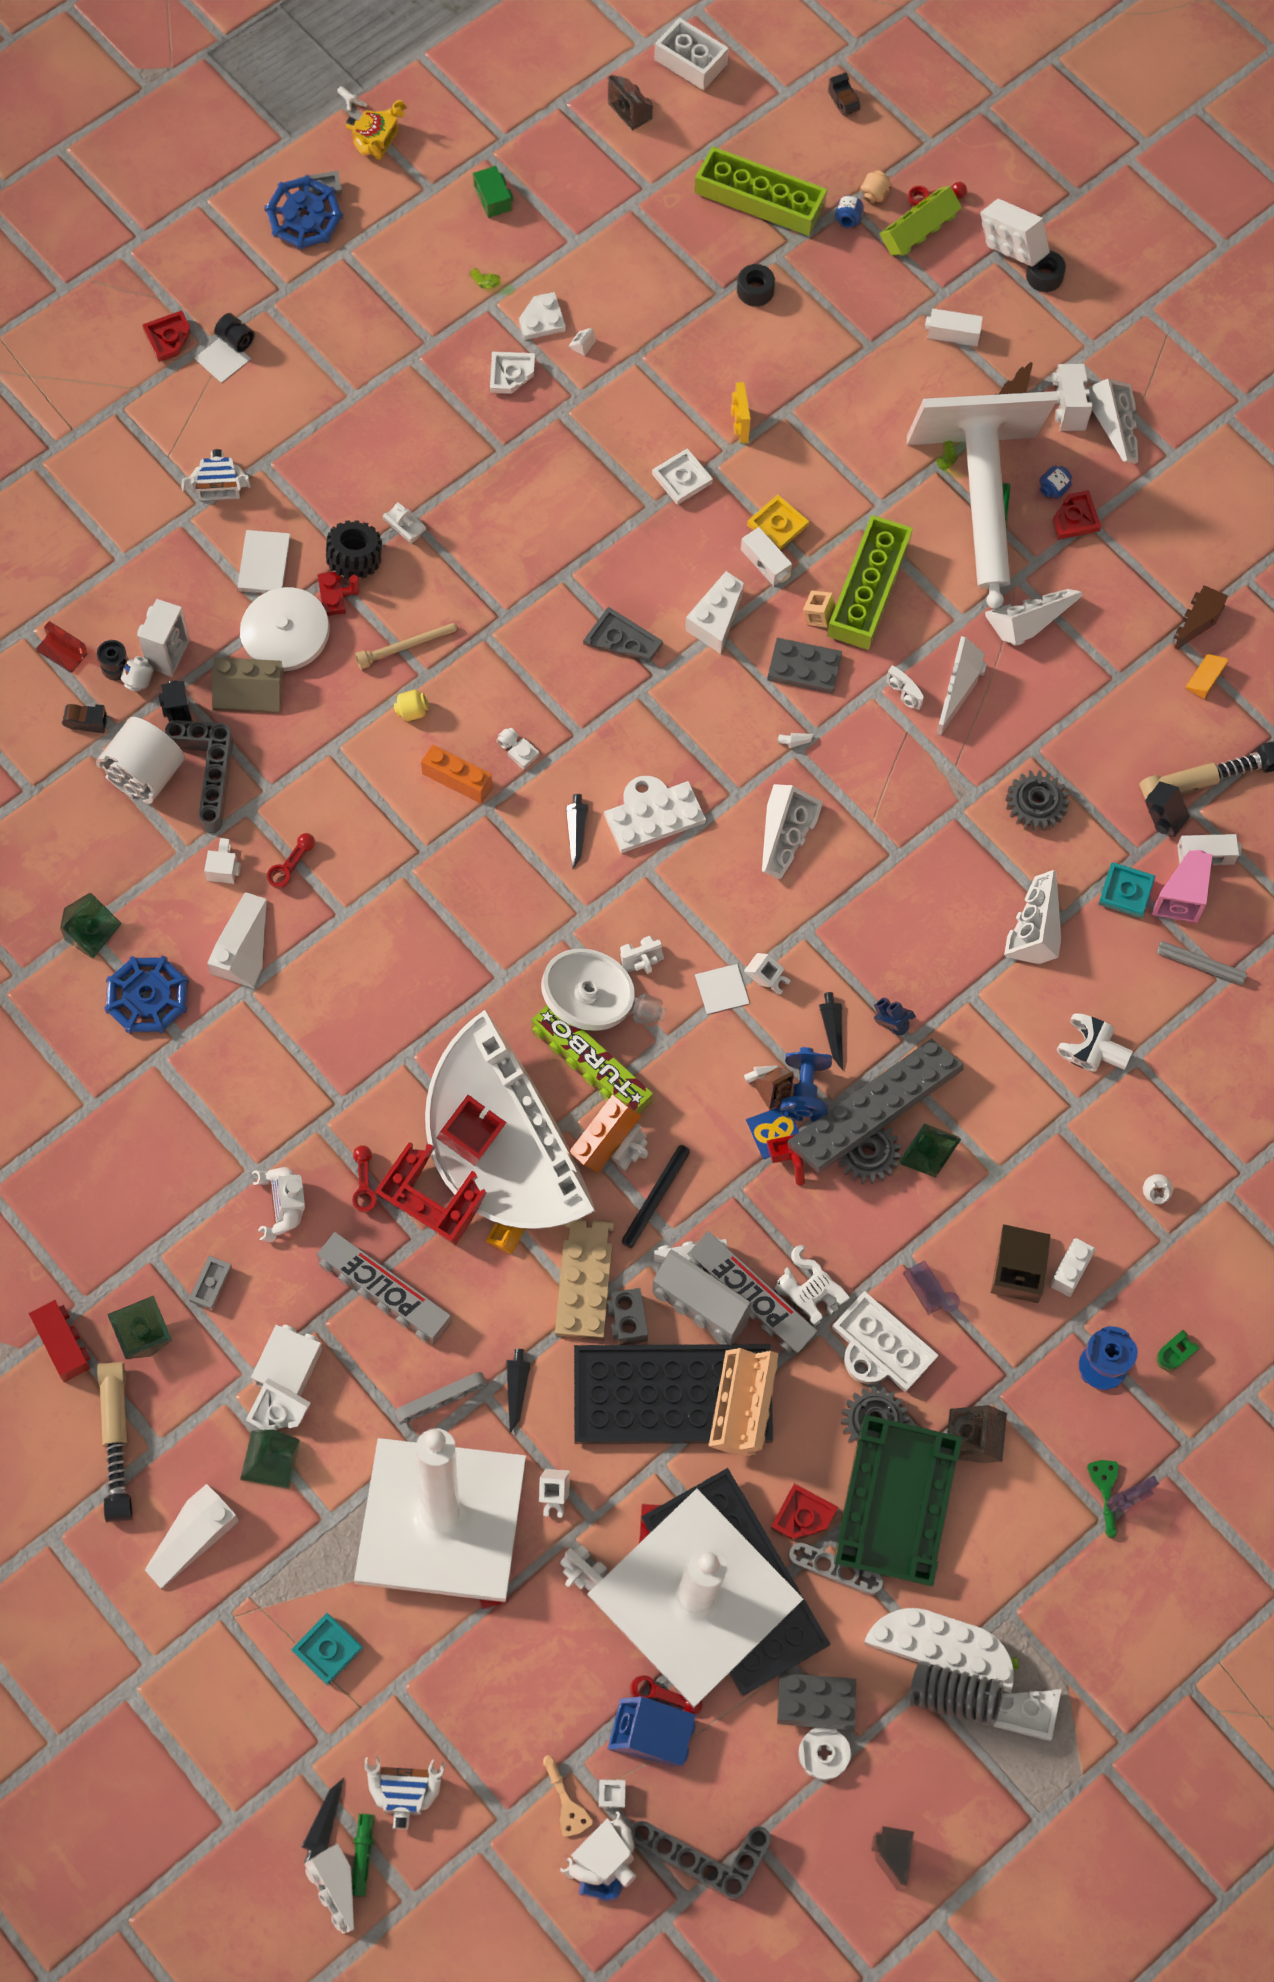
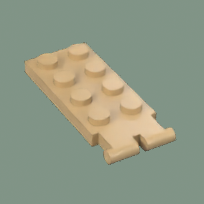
M578 1219L565 1224V1228H570L569 1240H564L555 1336L604 1340L612 1244L608 1243V1232L614 1230V1222L593 1220L592 1228H587V1220Z

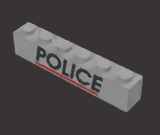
M709 1231L687 1253L691 1257L689 1259L690 1262L699 1268H703L712 1277L751 1302L749 1318L752 1320L757 1318L763 1324L761 1326L762 1330L771 1337L773 1334L781 1340L779 1345L789 1354L791 1351L798 1353L817 1332L814 1327Z
M336 1232L332 1234L317 1253L319 1266L328 1273L333 1271L339 1276L338 1280L347 1287L350 1285L358 1290V1295L366 1301L369 1299L377 1303L376 1307L386 1315L390 1313L395 1316V1321L405 1329L410 1327L416 1332L415 1336L422 1342L427 1343L429 1341L434 1345L451 1324V1315Z

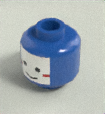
M855 196L842 197L835 211L837 222L846 228L857 226L863 216V202Z
M1063 466L1050 467L1040 477V491L1046 497L1060 498L1072 485L1071 473Z

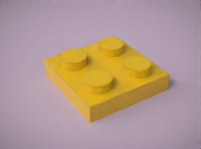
M744 382L736 383L735 392H732L731 415L735 417L734 434L739 436L740 444L748 443L750 430V413Z
M777 494L747 521V526L753 531L759 527L781 551L809 526V520Z

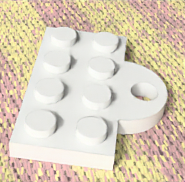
M640 776L630 781L624 790V804L604 811L605 819L621 854L706 823V818L689 781L667 788L661 780L652 776ZM638 785H646L648 790L640 793L636 790V787Z
M865 1291L832 1325V1329L849 1343L844 1356L847 1372L853 1379L863 1384H876L888 1377L906 1393L939 1356ZM858 1362H863L867 1365L868 1371L864 1374L857 1373L854 1365Z

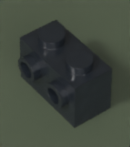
M174 680L161 684L162 693H159L158 696L163 717H167L169 722L174 720L192 721L190 703L184 681Z
M1159 781L1145 800L1155 829L1161 834L1176 836L1190 818L1177 786Z

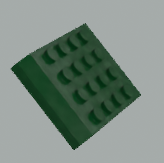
M865 1414L856 1445L835 1548L834 1564L933 1587L946 1511L963 1437Z

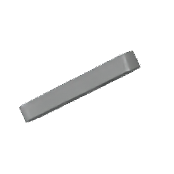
M477 1372L407 1403L395 1410L394 1413L399 1424H405L477 1392L488 1383L483 1373Z
M796 1543L789 1551V1561L791 1564L812 1574L869 1596L876 1595L882 1588L883 1580L879 1574L853 1568L851 1569L854 1571V1578L849 1581L844 1580L840 1575V1571L845 1567L834 1564V1555L805 1543ZM802 1549L804 1550V1555L811 1558L812 1553L816 1554L812 1567L808 1566L810 1560L802 1558L801 1561H797V1556L793 1553L799 1552ZM820 1558H826L830 1561L831 1568L827 1571H821L817 1567V1561ZM859 1572L864 1573L861 1577L862 1579L869 1580L870 1577L875 1578V1583L878 1587L873 1586L872 1589H868V1584L861 1580L859 1585H856Z

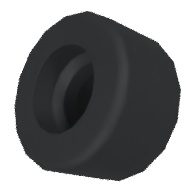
M1049 250L1050 253L1035 265H1028L1026 279L1028 284L1039 292L1056 290L1064 279L1065 261L1058 253ZM1039 269H1048L1053 273H1043Z
M751 264L744 267L738 274V297L750 306L765 305L772 299L775 287L773 272L762 264ZM760 283L763 286L756 288L750 286L749 284Z

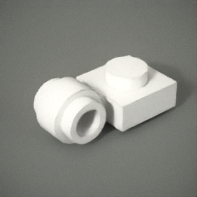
M504 729L498 734L497 743L503 749L509 748L508 757L521 769L525 770L540 756V752L525 738L517 742L519 736L514 729Z

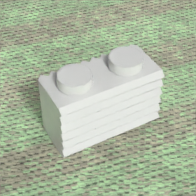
M1077 1238L1073 1239L1050 1283L1051 1288L1071 1297L1096 1249Z

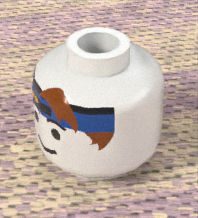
M141 656L126 660L121 675V680L125 683L124 686L132 691H141L147 688L153 674V667L146 658Z

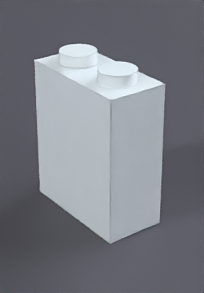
M275 1325L251 1376L253 1384L262 1388L264 1382L269 1378L301 1397L323 1350L319 1339L310 1334L300 1335L296 1333V1329L288 1325H283V1327Z

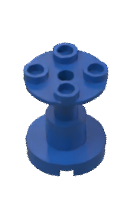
M801 1047L799 1052L786 1053V1064L800 1070L799 1083L794 1085L793 1096L781 1100V1114L788 1119L802 1122L803 1117H811L810 1122H814L824 1114L827 1116L828 1105L824 1101L817 1099L818 1087L813 1083L815 1071H823L831 1067L832 1056L815 1053L814 1049L809 1047Z
M1107 1326L1091 1336L1087 1348L1082 1352L1079 1359V1370L1081 1378L1085 1383L1096 1389L1109 1390L1117 1388L1125 1379L1127 1372L1133 1367L1138 1353L1135 1341L1133 1342L1127 1331L1119 1327Z

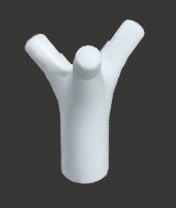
M343 86L338 88V94L347 102L348 111H351L352 103L367 107V103L357 99L356 95H352Z

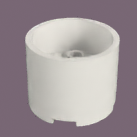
M130 717L98 757L96 765L99 768L103 767L107 774L105 778L120 791L131 798L134 796L141 797L144 803L150 804L184 762L185 756L180 747L162 730L141 718Z

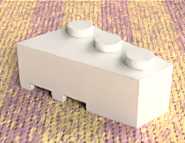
M1058 364L1057 372L1053 373L1052 383L1053 386H1056L1058 401L1056 402L1058 409H1056L1055 415L1056 422H1059L1060 431H1086L1092 410V402H1087V396H1090L1089 389H1086L1087 376L1084 364Z
M726 571L688 614L685 631L721 654L743 597L744 583Z

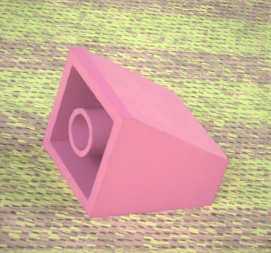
M1189 850L1160 892L1152 910V915L1198 923L1207 902L1212 854L1202 850Z

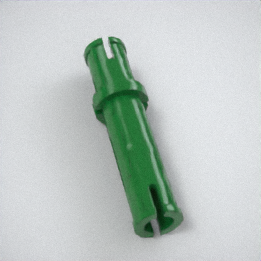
M358 1814L357 1834L353 1840L355 1855L351 1881L352 1896L366 1897L371 1846L374 1845L372 1837L375 1815Z

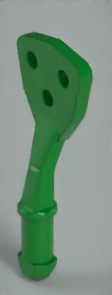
M1100 1460L1089 1463L1087 1470L1091 1481L1101 1491L1104 1500L1105 1533L1107 1537L1114 1538L1117 1534V1529L1115 1525V1511L1111 1501V1488L1117 1479L1119 1465L1116 1461ZM1109 1466L1113 1467L1112 1471L1109 1470Z

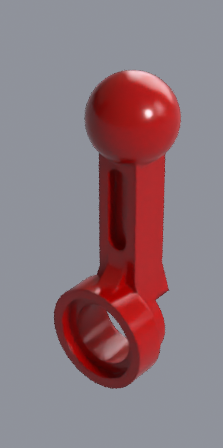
M956 182L951 186L957 199L966 196L967 186L963 182ZM914 186L908 192V201L915 207L923 201L914 200L915 196L921 195L926 199L936 190L929 192L924 186Z
M301 834L297 839V846L283 865H274L268 870L267 880L272 887L280 889L289 884L291 873L305 853L312 850L315 846V838L311 834ZM284 873L285 879L282 882L277 883L273 881L275 874Z
M361 1145L355 1148L353 1152V1158L358 1163L359 1189L353 1194L352 1202L356 1210L367 1213L375 1208L377 1198L375 1193L369 1189L368 1162L372 1158V1151L369 1147ZM360 1196H370L372 1198L371 1204L367 1207L360 1206L358 1204Z
M647 1675L635 1677L630 1684L632 1697H644L650 1700L657 1698L682 1707L684 1711L695 1715L699 1714L702 1710V1700L693 1708L682 1695L661 1688ZM641 1681H646L650 1685V1692L646 1696L641 1695L638 1691V1685Z

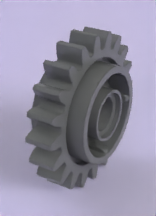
M1039 770L1037 776H1034L1033 772L1029 771L1028 778L1024 774H1020L1019 780L1014 779L1012 786L1008 788L1007 792L1009 794L1006 795L1005 799L1008 802L1006 809L1012 810L1010 818L1017 816L1016 824L1025 822L1024 829L1032 825L1033 831H1036L1038 826H1041L1042 830L1046 831L1047 824L1054 828L1056 822L1061 823L1063 816H1066L1070 801L1066 800L1069 793L1062 792L1065 784L1057 785L1058 777L1050 780V773L1043 777L1041 770ZM1033 799H1039L1042 803H1036Z
M882 1128L840 1158L838 1167L846 1166L844 1175L852 1172V1181L856 1180L859 1176L861 1177V1184L865 1183L866 1178H869L870 1183L874 1184L875 1177H878L883 1182L884 1173L889 1177L892 1176V1169H897L898 1163L896 1161L901 1158V1154L897 1153L900 1151L901 1145L895 1144L898 1136L890 1137L892 1128L886 1131ZM870 1148L874 1154L866 1155L862 1149Z
M875 1386L872 1387L871 1393L862 1388V1396L853 1393L852 1397L855 1402L847 1400L846 1406L849 1409L842 1410V1414L848 1418L841 1419V1424L848 1426L843 1430V1434H851L848 1443L858 1441L861 1423L865 1414L904 1424L909 1423L910 1417L903 1416L908 1408L899 1407L903 1399L900 1398L894 1401L895 1392L893 1391L887 1396L885 1395V1387L882 1388L880 1393H877Z

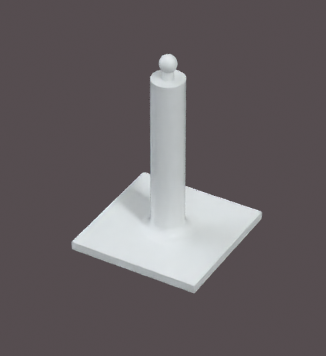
M1057 391L923 399L906 437L907 445L966 442L978 588L989 589L986 601L988 606L993 609L1000 608L1004 603L1000 588L1010 585L999 440L1035 438L1058 401Z
M430 1429L424 1432L418 1438L417 1443L378 1438L354 1584L506 1602L526 1455L455 1447L453 1437L447 1431L441 1429Z
M698 1489L689 1495L587 1594L693 1708L803 1600L791 1585Z

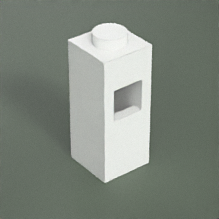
M932 308L931 317H926L924 329L928 330V339L978 346L983 316Z
M759 527L742 538L741 551L773 586L788 580L791 575L792 563Z
M1236 834L1181 836L1177 845L1179 864L1189 850H1202L1212 854L1211 865H1234L1238 856H1241V843L1237 842Z

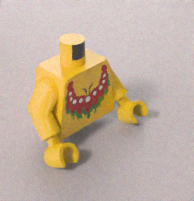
M402 100L396 101L392 108L385 111H364L359 120L352 117L348 118L346 129L353 131V143L361 155H372L379 160L382 159L399 131L397 117H404L405 115L403 110L407 109V106Z

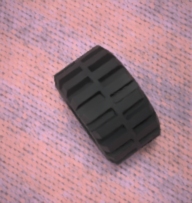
M348 520L344 524L340 522L336 527H332L326 541V563L329 565L330 570L336 571V575H343L346 579H349L352 575L367 578L368 574H374L381 563L382 538H380L379 532H375L376 528L373 526L369 527L366 522L359 523L357 520H354V522Z

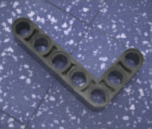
M171 721L166 725L165 733L180 749L207 751L199 818L205 832L216 833L222 827L233 747L230 728L222 723ZM175 733H181L178 736H172ZM198 734H202V735H203V736L200 737V738H195V736L198 735ZM220 736H226L224 739H217ZM217 756H223L220 760L215 759ZM215 776H220L218 780H211ZM211 797H218L214 801L209 800ZM209 817L215 818L213 821H206Z
M638 1821L631 1827L633 1842L636 1847L731 1901L742 1897L771 1841L770 1833L766 1828L761 1826L752 1828L730 1869L649 1822ZM646 1828L649 1832L648 1839L645 1841L636 1839L634 1835L636 1829ZM755 1833H760L765 1837L766 1842L763 1846H755L751 1841V1836ZM668 1841L672 1846L671 1852L668 1854L660 1853L657 1849L658 1843ZM691 1854L695 1859V1864L692 1867H684L680 1862L682 1855ZM742 1857L752 1859V1869L743 1870L739 1866V1859ZM705 1868H715L718 1872V1877L713 1881L707 1880L703 1875ZM731 1880H735L740 1884L741 1891L737 1894H731L728 1892L726 1884Z

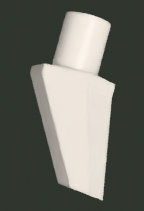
M791 733L790 736L779 734L778 743L789 745L788 748L811 742L813 734Z
M778 1065L754 1067V1071L745 1074L744 1077L746 1082L750 1083L767 1072L780 1067Z

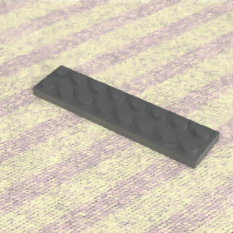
M931 1038L828 1111L827 1116L824 1114L788 1140V1147L818 1173H821L963 1071V1063Z

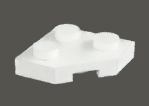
M555 292L534 296L519 317L524 340L566 331Z
M492 352L490 393L512 394L534 377L535 353Z
M268 1378L264 1382L246 1421L266 1433L284 1427H297L302 1422L311 1403Z

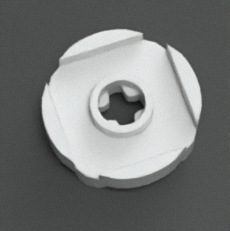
M816 1727L804 1736L799 1746L798 1755L800 1764L807 1775L818 1780H831L844 1772L850 1761L851 1750L847 1739L838 1730ZM822 1746H826L827 1751L832 1752V1755L828 1756L827 1760H823L821 1756L817 1755V1752L821 1751Z

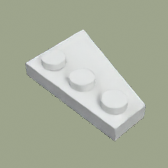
M1061 1689L1029 1691L1026 1693H1003L1000 1711L993 1727L1051 1741Z

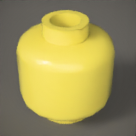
M414 689L399 694L397 696V703H394V709L397 716H401L403 720L409 722L423 718L426 715V711L429 710V704L425 693Z

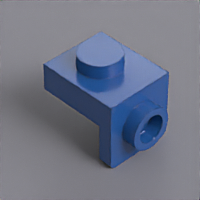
M617 1878L608 1886L604 1883L594 1885L581 1882L579 1895L608 1902L617 1899L620 1895L622 1883Z

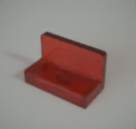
M49 621L44 626L47 636L36 648L37 652L72 673L88 655L85 643Z

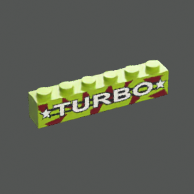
M548 1005L531 1019L533 1034L540 1040L544 1039L554 1054L563 1056L566 1059V1064L574 1071L577 1069L588 1085H594L598 1088L600 1095L606 1101L614 1095L630 1105L639 1114L653 1102V1093L583 1029L574 1027L561 1020L551 1011Z

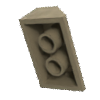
M214 657L212 709L280 713L284 681L282 661Z

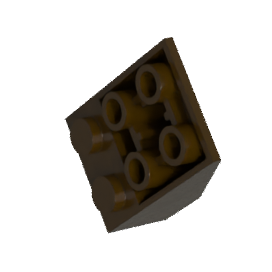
M1003 1224L990 1293L1039 1303L1045 1283L1051 1234Z

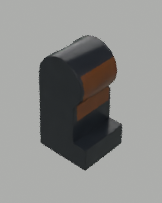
M846 72L831 77L828 88L831 98L843 116L860 110L859 98L849 83L850 78Z
M68 704L65 706L62 724L69 729L105 733L108 714L105 705L95 704V707Z

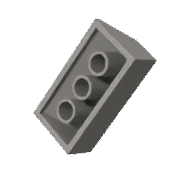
M673 1249L668 1252L653 1280L652 1292L655 1297L662 1302L666 1301L672 1305L679 1314L691 1318L699 1328H705L713 1333V1336L718 1341L726 1342L731 1346L748 1326L751 1302Z

